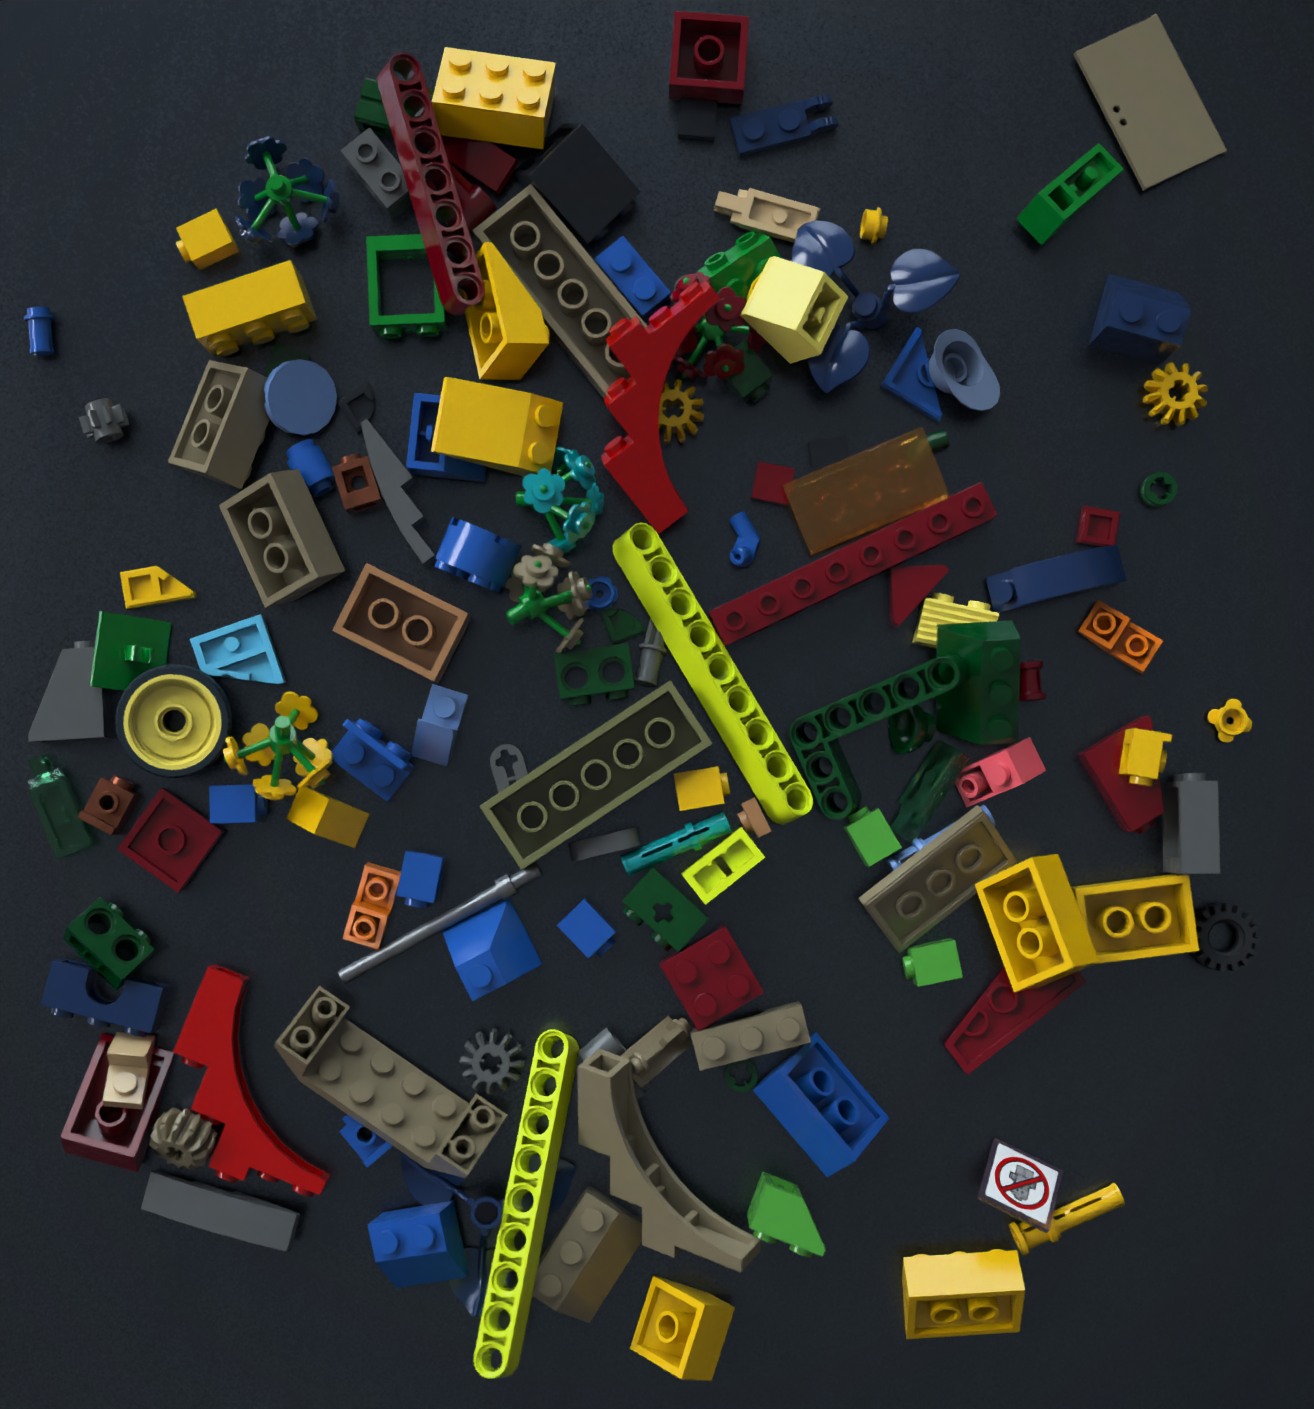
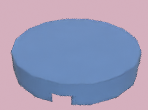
M302 359L283 362L271 371L265 382L263 391L266 403L264 402L265 412L272 423L284 432L299 435L315 433L328 424L335 412L337 394L334 381L327 370L315 362Z

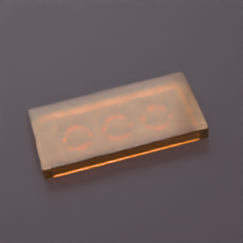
M922 427L782 485L811 555L950 497Z

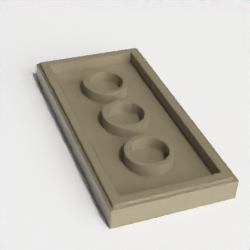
M977 805L858 899L900 954L977 893L974 884L1008 869L1017 860L984 810Z

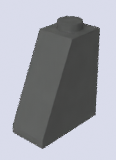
M96 641L74 642V648L62 649L28 733L29 742L46 743L114 739L112 690L90 686Z

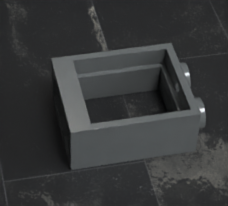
M1206 773L1173 774V782H1162L1164 813H1162L1163 872L1220 874L1218 781H1206Z

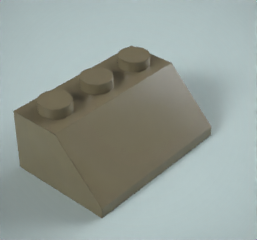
M209 360L168 463L218 483L242 489L244 482L251 474L252 462L258 447L265 439V430L270 420L265 412L264 402L266 403L265 393H263L267 377L246 367Z
M588 1184L540 1258L532 1296L557 1312L590 1323L642 1242V1219Z

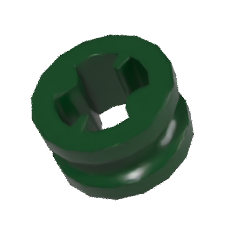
M1156 472L1143 481L1140 493L1146 504L1151 507H1162L1174 500L1177 495L1178 486L1172 475L1166 472ZM1154 480H1160V485L1168 489V492L1162 495L1163 499H1158L1157 493H1151L1150 487L1156 484Z
M748 1058L726 1064L724 1078L730 1089L736 1092H746L755 1086L758 1080V1071L756 1065ZM738 1064L747 1065L746 1070L751 1074L748 1082L743 1079L744 1084L735 1083V1076L730 1074L734 1066L736 1069H739Z

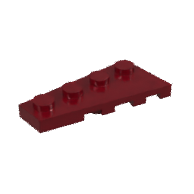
M1004 966L950 1035L944 1046L966 1075H968L1087 981L1077 971L1042 987L1014 992Z

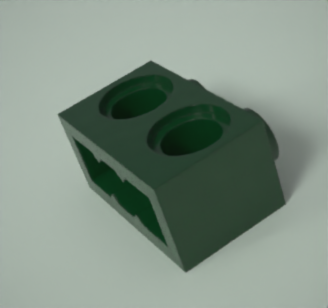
M628 643L554 654L559 696L561 701L568 700L569 706L592 703L591 696L606 694V701L629 698L628 691L635 690ZM617 663L624 668L625 675L620 682L609 683L604 679L603 671L608 664ZM575 668L582 669L587 673V682L579 689H573L566 683L567 674Z
M101 897L66 927L63 940L116 991L125 984L126 979L133 977L150 961L155 950L152 947V941L142 930H134L125 921L123 912L115 904H107ZM91 923H101L106 927L107 933L102 935L94 934L88 925ZM122 948L128 949L133 953L134 959L123 961L118 958L115 951Z

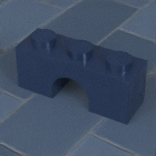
M66 958L52 960L40 1004L51 1007V1014L65 1018H73L74 1014L88 1017L87 1023L109 1028L111 1023L125 1026V1033L138 1037H146L147 1032L153 1033L160 1029L171 988L170 985L134 976L125 980L122 994L116 1001H108L97 992L95 986L97 972L89 964Z

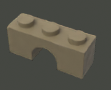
M797 1001L762 1010V1013L733 1021L722 1020L711 1023L700 1031L696 1027L691 1028L690 1034L700 1071L811 1043L800 1002Z

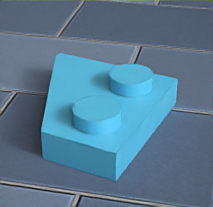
M262 614L190 639L200 670L209 676L279 685L286 683Z

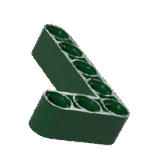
M953 654L940 656L801 716L792 723L789 732L790 739L820 809L825 816L834 820L843 819L858 810L862 800L860 789L838 738L960 686L965 681L968 672L966 663L962 658ZM943 662L948 663L954 669L955 676L951 683L943 681L939 676V667ZM907 678H913L919 684L920 691L916 698L911 697L905 691L904 685ZM874 692L882 695L885 700L883 712L876 711L871 705V696ZM840 707L847 709L851 715L849 726L842 725L838 720L837 713ZM806 722H811L817 728L818 734L815 741L805 735L804 727ZM821 756L828 758L832 763L833 769L830 775L823 773L819 767ZM836 791L846 796L848 801L846 809H841L835 804L834 794Z

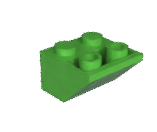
M762 1171L747 1211L749 1227L755 1230L753 1235L772 1244H775L777 1239L791 1244V1251L804 1257L811 1258L813 1253L823 1257L825 1252L824 1244L798 1185Z

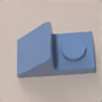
M432 684L422 719H418L412 748V755L414 757L448 767L469 695Z

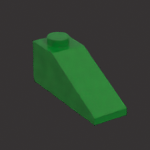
M1098 143L1041 190L1016 219L1043 245L1108 186L1124 168Z

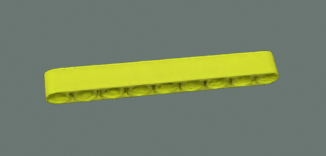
M642 522L634 524L615 540L613 544L614 557L657 630L661 632L664 642L768 817L776 824L784 825L807 814L813 806L811 791L661 538L649 524Z
M556 1029L543 1032L538 1037L535 1046L474 1354L475 1368L481 1376L486 1378L510 1376L516 1371L520 1361L579 1056L577 1041L572 1036ZM562 1039L564 1050L559 1057L553 1058L551 1048L556 1041ZM554 1077L557 1087L552 1095L546 1096L544 1092L545 1082L549 1078ZM546 1115L549 1119V1127L545 1133L540 1135L537 1131V1122L541 1116ZM538 1153L541 1157V1166L537 1172L532 1173L529 1168V1161L534 1154ZM530 1191L534 1197V1204L529 1211L525 1212L522 1208V1198ZM522 1230L526 1236V1244L522 1250L518 1251L514 1245V1238ZM514 1269L518 1274V1284L511 1291L507 1286L506 1278L508 1273ZM504 1309L509 1312L511 1317L510 1325L506 1330H503L499 1325V1315ZM495 1349H498L503 1356V1363L498 1370H495L491 1364V1355Z

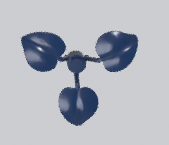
M820 220L803 224L797 231L792 251V262L823 271L830 278L835 272L855 297L852 304V312L857 318V321L848 322L844 329L835 324L821 355L808 358L812 376L818 386L825 393H830L862 372L870 358V347L866 337L859 331L852 329L858 328L862 330L864 327L877 329L881 327L887 320V309L890 308L889 300L893 292L894 304L900 311L906 313L922 312L936 305L952 291L961 277L960 272L934 252L926 249L909 250L903 253L892 265L891 278L894 284L887 286L881 301L874 293H860L840 268L850 263L855 256L852 238L842 227Z
M402 1152L401 1168L404 1181L412 1196L424 1206L448 1202L451 1200L452 1193H454L471 1206V1218L474 1224L481 1228L479 1250L473 1247L464 1248L469 1276L448 1280V1283L454 1295L465 1306L472 1317H479L483 1313L495 1249L486 1250L489 1229L495 1227L500 1222L506 1197L500 1201L490 1196H482L474 1200L457 1187L465 1178L427 1169ZM534 1154L529 1161V1168L532 1173L537 1172L541 1166L539 1154ZM561 1158L558 1160L548 1216L555 1213L562 1206L576 1172L572 1164ZM511 1167L507 1171V1183L509 1182ZM530 1191L522 1198V1208L525 1212L529 1211L534 1204V1197ZM511 1271L508 1273L506 1278L507 1286L510 1280Z

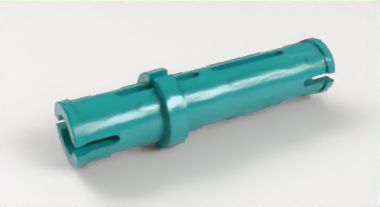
M724 811L696 824H692V822L684 824L685 828L626 854H621L620 858L628 876L631 877L635 873L665 862L689 850L695 849V851L703 849V844L733 833Z

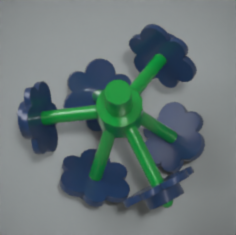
M272 136L250 142L246 148L248 152L245 156L246 163L254 164L258 170L268 169L270 178L267 183L264 178L258 177L254 181L247 179L239 184L238 190L241 196L238 198V205L242 209H246L250 219L255 220L253 222L240 215H236L235 220L241 228L239 233L247 241L254 244H259L260 241H263L270 245L272 236L260 227L267 216L275 212L274 205L276 204L283 206L287 215L280 222L281 230L277 234L279 240L285 241L289 247H297L306 241L312 240L314 237L313 231L319 226L317 218L308 217L303 212L295 215L290 202L296 197L302 202L313 201L322 203L321 217L322 222L326 223L329 213L335 214L338 206L341 204L339 200L340 193L335 191V183L329 179L324 194L320 195L323 192L321 182L325 177V173L321 166L312 165L311 160L308 158H302L299 163H290L286 168L288 178L278 175L274 164L282 161V154L287 150L286 143L282 140L275 141Z

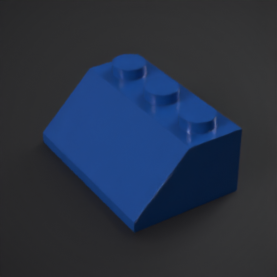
M817 1032L810 1036L811 1043L799 1045L771 1069L753 1091L823 1174L829 1177L855 1162L889 1120V1117Z

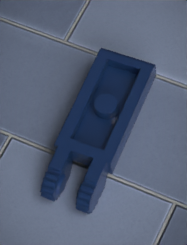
M831 95L815 96L804 102L798 100L730 118L739 157L809 140L811 136L837 128L839 124L834 116L821 118L808 124L806 114L832 106Z

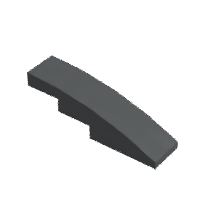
M366 418L361 422L369 461L381 494L401 533L422 564L428 568L437 561L435 559L436 555L416 531L427 520L405 493L416 484V481Z
M161 1171L150 1172L141 1206L143 1210L177 1222L286 1252L291 1251L300 1218V1213L242 1192H228L200 1181L189 1182Z

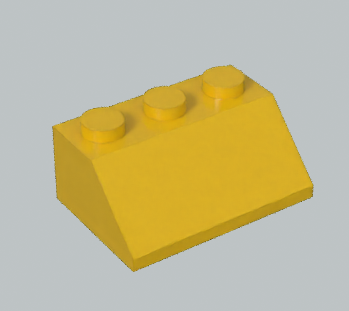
M994 1249L979 1253L959 1251L948 1255L929 1256L927 1254H917L912 1257H903L902 1287L906 1339L1020 1332L1025 1287L1017 1250L1004 1251L1002 1249Z

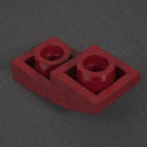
M442 136L448 161L500 194L519 161L490 142Z

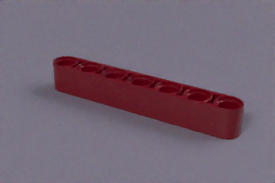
M400 52L395 54L379 73L377 78L378 88L441 304L448 313L461 316L483 299L485 294L484 282L421 66L414 56ZM394 71L400 73L405 81L398 79ZM404 107L410 109L414 113L415 118L409 116ZM415 143L421 145L424 148L426 154H423L420 151H418L415 146ZM425 179L431 181L435 185L436 191L432 190L427 185ZM436 215L445 220L447 227L442 226L437 221ZM447 252L452 253L456 257L457 264L448 258ZM457 288L466 292L468 300L463 299L458 294Z

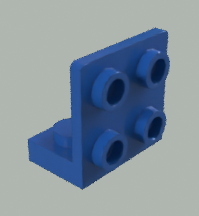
M359 718L356 722L346 719L343 726L348 731L332 751V761L386 802H390L416 768L409 761L413 755L396 742L390 741L386 744L379 739L383 732L367 720Z

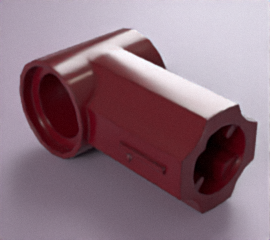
M449 162L468 231L471 234L473 229L497 210V207L476 184L472 186ZM425 179L427 185L432 190L436 191L435 185L431 181Z

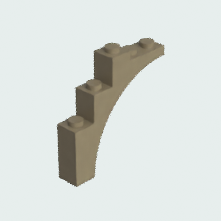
M598 1049L578 1066V1144L610 1156V1195L642 1207V1245L673 1258L684 1249L724 1265L727 1268L742 1272L761 1252V1239L739 1229L709 1209L680 1181L657 1149L641 1115L632 1078V1061Z

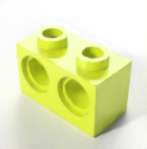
M739 827L681 874L706 905L762 861L765 856L743 828Z

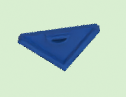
M916 327L880 388L939 422L943 413L940 409L936 386L929 375V358L924 346L922 330Z

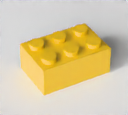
M445 47L432 98V107L440 134L544 149L555 96L556 63Z
M291 260L182 296L196 339L211 355L217 354L220 357L234 354L239 350L238 346L250 342L254 345L267 343L274 339V334L286 330L289 333L303 331L310 326V322L317 320L304 279Z
M1058 854L1031 857L974 884L1014 992L1042 987L1099 963Z
M1177 873L1071 887L1099 963L1199 951L1188 874Z

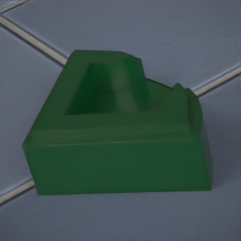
M615 608L599 610L612 645H617L647 632L641 621L627 611Z

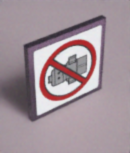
M995 1137L977 1199L1047 1233L1050 1228L1063 1170Z

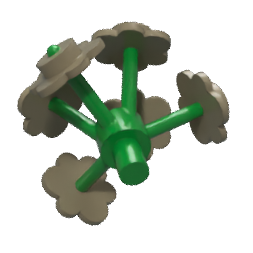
M544 543L541 547L533 544L531 552L536 556H523L521 563H517L513 567L511 576H509L505 587L509 589L510 599L513 602H519V604L506 612L505 615L513 626L526 617L531 620L536 617L540 618L564 636L556 652L560 653L564 647L571 650L575 645L581 643L580 638L584 632L578 628L584 619L581 617L569 631L545 612L548 608L558 606L562 612H566V616L570 620L575 619L576 616L584 615L585 611L590 608L588 600L592 599V587L585 577L580 578L577 571L568 572V577L557 585L559 594L544 598L541 593L551 587L554 578L558 576V569L552 565L565 569L569 567L570 562L562 558L564 552L557 548L556 545Z

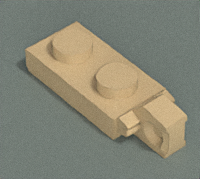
M749 188L748 191L739 189L737 196L719 191L714 211L731 216L730 223L739 225L738 227L757 233L762 232L765 235L794 243L797 231L803 224L817 221L820 208Z

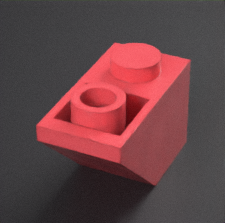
M1028 737L952 772L951 776L966 807H969L1020 786L1042 774L1046 769L1031 738Z

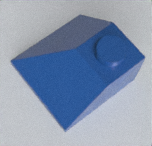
M510 898L507 900L503 899L442 931L454 966L472 1001L543 964Z

